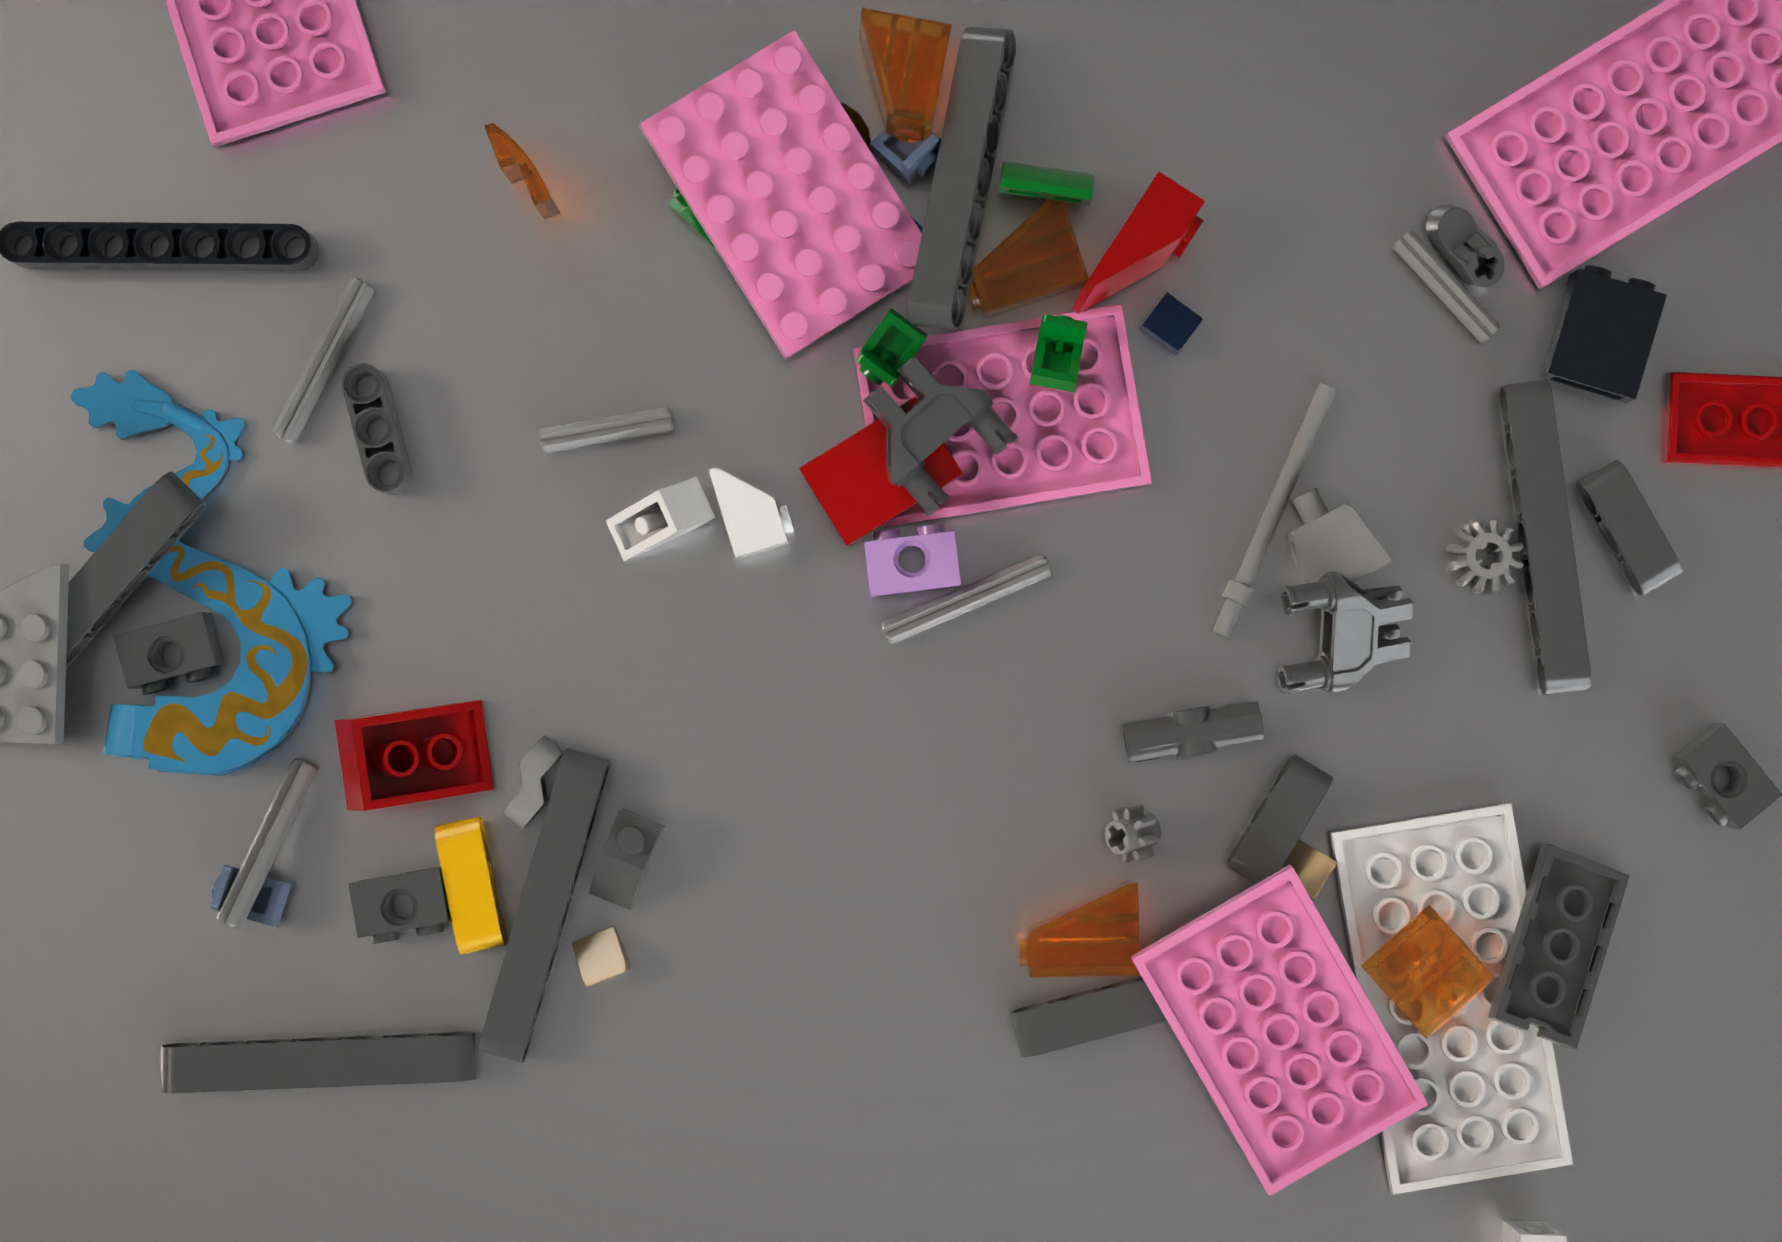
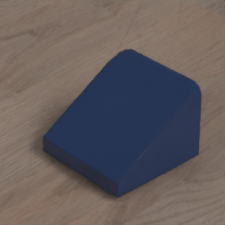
M1167 292L1141 326L1140 330L1171 353L1177 355L1203 318Z

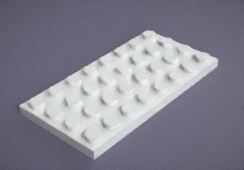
M1512 803L1329 832L1333 858L1337 862L1335 870L1353 973L1429 1104L1380 1132L1390 1192L1395 1195L1573 1165L1553 1042L1537 1037L1539 1030L1537 1026L1530 1024L1528 1030H1519L1488 1018L1527 893Z

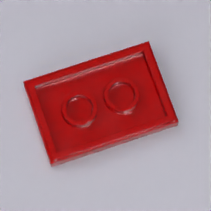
M1689 372L1667 373L1663 463L1782 469V377Z
M915 396L899 407L906 412L918 399ZM879 419L799 468L846 546H849L917 504V501L903 485L897 487L896 484L892 485L887 479L886 428ZM942 443L923 460L925 462L923 468L941 488L963 476V472L945 443Z

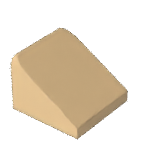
M1298 839L1281 869L1291 865L1311 900L1314 901L1337 862Z
M615 926L572 942L586 987L622 974L631 968Z

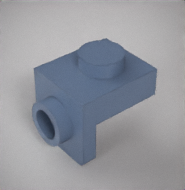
M900 113L870 143V150L910 185L919 175L925 178L935 169L941 138L935 133L928 137L906 116Z
M228 865L223 866L221 874L213 884L211 909L220 911L240 869ZM266 877L246 919L278 928L292 884Z

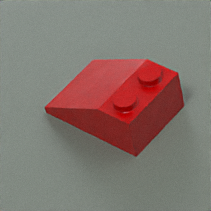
M1158 171L1087 280L1071 309L1080 314L1159 270L1165 265L1171 254L1180 258L1204 221L1197 216V213L1205 201Z
M482 700L335 720L347 810L368 811L494 790Z

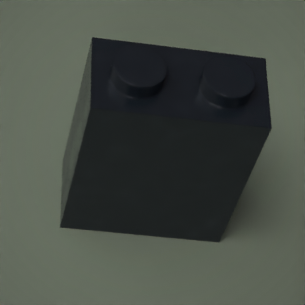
M1586 265L1584 270L1579 268L1569 275L1539 378L1626 404L1636 400L1667 295L1654 291L1656 285L1651 282L1636 278H1629L1628 283L1611 278L1612 272L1608 269Z

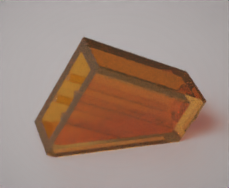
M862 8L859 40L885 134L895 135L896 138L905 142L925 141L932 134L952 24Z
M1047 200L974 267L972 283L970 284L968 294L973 311L981 309L983 318L987 319L1083 287L1089 277L1064 202Z
M1124 881L1028 927L1027 939H1019V967L1028 966L1029 977L1140 975L1130 957L1139 952L1138 883L1135 881Z

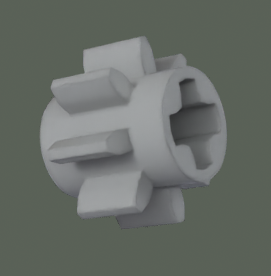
M1141 804L1112 811L1114 821L1105 827V841L1108 848L1114 854L1122 855L1124 863L1153 857L1155 854L1151 846L1161 841V827L1157 818L1151 813H1144V806Z

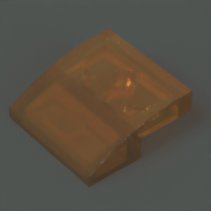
M494 123L485 125V130L500 169L510 183L514 184L525 180L534 206L544 220L561 214L548 185L523 149Z
M1430 905L1423 909L1361 965L1367 975L1392 1000L1398 1010L1426 1040L1495 979L1478 957Z

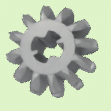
M1479 519L1470 521V533L1462 528L1454 532L1456 539L1462 546L1450 544L1446 547V552L1458 555V561H1453L1446 565L1447 570L1455 571L1461 568L1463 573L1457 578L1455 583L1461 587L1473 579L1471 591L1475 595L1482 593L1485 584L1492 595L1500 593V580L1507 585H1513L1516 582L1514 575L1508 568L1522 569L1524 567L1523 561L1512 558V553L1524 549L1523 543L1509 545L1507 541L1513 536L1515 531L1512 527H1507L1498 534L1499 523L1497 519L1488 520L1485 530ZM1488 546L1491 550L1487 554H1494V562L1481 567L1479 564L1482 562V559L1476 560V551L1485 549Z

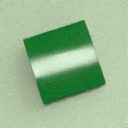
M1003 161L999 193L1090 205L1093 195L1094 176L1090 173Z

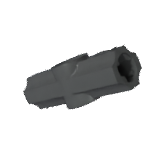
M1258 701L1231 704L1214 709L1205 706L1170 712L1169 716L1122 724L1128 762H1141L1170 755H1176L1177 758L1215 752L1217 747L1264 740V727Z

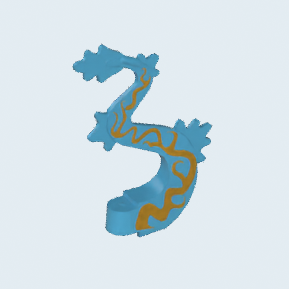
M129 370L126 373L123 383L116 382L105 372L99 373L92 387L78 388L73 390L71 394V400L77 406L88 410L89 424L93 428H101L114 423L116 425V436L121 440H127L144 432L159 430L170 424L183 430L193 439L197 455L193 464L175 474L201 499L219 484L228 469L229 460L239 461L244 456L243 450L236 446V440L245 429V421L243 419L235 417L225 421H218L216 413L210 409L205 410L200 415L174 402L166 392L147 382L135 370ZM152 486L146 488L133 498L129 505L113 498H106L103 501V508L106 511L107 520L100 529L84 540L83 546L88 551L95 553ZM178 540L149 573V576L217 612L234 627L241 643L240 663L232 679L220 689L210 694L198 697L155 696V706L111 704L103 755L149 759L148 769L158 770V772L224 776L254 765L281 746L294 729L306 706L311 685V672L330 673L334 670V663L324 651V645L328 642L341 641L348 638V629L339 625L337 620L340 615L350 608L352 599L348 595L325 596L323 591L326 583L322 578H314L302 590L297 591L294 589L290 572L285 568L278 569L268 583L245 568L185 545Z

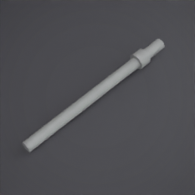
M1319 384L1235 580H1229L1222 597L1226 600L1212 630L1213 633L1229 639L1242 607H1248L1254 593V590L1251 589L1253 581L1335 395L1336 390L1328 385Z

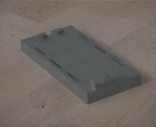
M1550 844L1541 845L1488 1018L1519 1030H1528L1530 1024L1539 1028L1537 1037L1567 1048L1577 1049L1630 875Z

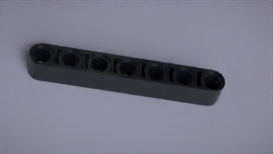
M17 221L8 223L0 230V254L2 257L20 267L28 269L301 271L313 266L319 256V245L314 236L301 226L295 224ZM29 234L32 241L30 250L22 256H17L15 253L16 241L21 236ZM75 235L77 239L75 251L69 256L63 257L60 253L62 240L67 236ZM120 235L123 241L121 251L115 256L107 257L105 253L106 242L111 237ZM158 236H166L168 239L166 252L159 257H152L150 253L152 241ZM211 236L214 241L212 252L206 257H197L195 253L196 243L202 237ZM248 237H257L260 244L259 250L252 257L243 258L240 253L242 242ZM294 237H303L305 241L303 253L296 258H287L285 247L288 241Z

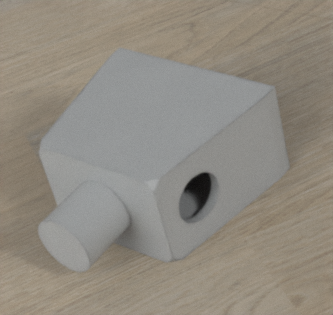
M1317 488L1292 500L1304 525L1290 531L1286 535L1302 584L1319 582V579L1325 573L1334 571L1343 574L1354 582L1392 562L1388 553L1348 502L1328 511Z

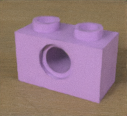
M944 524L917 527L918 535L900 537L899 529L873 532V541L864 542L871 598L961 587L955 531L945 532ZM914 547L924 554L925 565L920 571L909 573L900 567L898 558L900 553L906 548Z

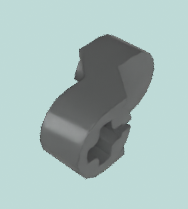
M1440 205L1434 208L1427 218L1426 231L1435 249L1453 265L1458 276L1463 281L1480 287H1490L1496 284L1502 277L1505 264L1496 243L1477 226L1472 215L1467 210L1452 205Z

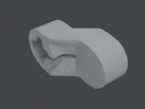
M546 735L519 762L518 766L520 768L523 788L503 811V814L522 830L529 825L549 802L545 776L558 763L564 753Z

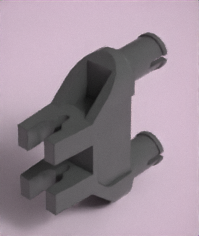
M913 357L896 372L920 399L904 412L883 387L880 386L870 393L863 402L886 428V472L888 481L892 485L896 484L897 487L903 485L924 509L925 514L929 516L939 508L938 505L944 504L950 496L942 490L923 468L925 465L924 459L963 425L966 427L971 425L993 450L995 455L1008 447L1007 444L1014 442L1018 436L1011 431L992 409L993 402L991 399L993 397L988 391L940 385L917 358Z
M1337 571L1325 573L1319 579V582L1282 586L1281 593L1287 594L1286 596H1281V603L1285 614L1293 615L1298 612L1321 609L1319 654L1313 662L1288 666L1281 665L1278 667L1280 674L1277 675L1278 684L1283 694L1320 688L1328 694L1341 692L1355 685L1376 664L1410 657L1411 641L1409 638H1400V628L1397 624L1384 625L1413 618V601L1410 598L1402 599L1403 590L1400 586L1362 589Z

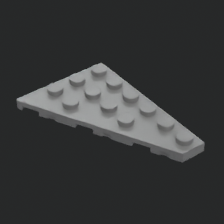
M51 564L0 590V742L64 744L69 564Z

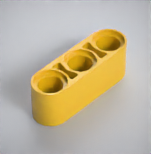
M478 816L435 825L436 845L459 953L463 955L506 946L505 923L482 817Z

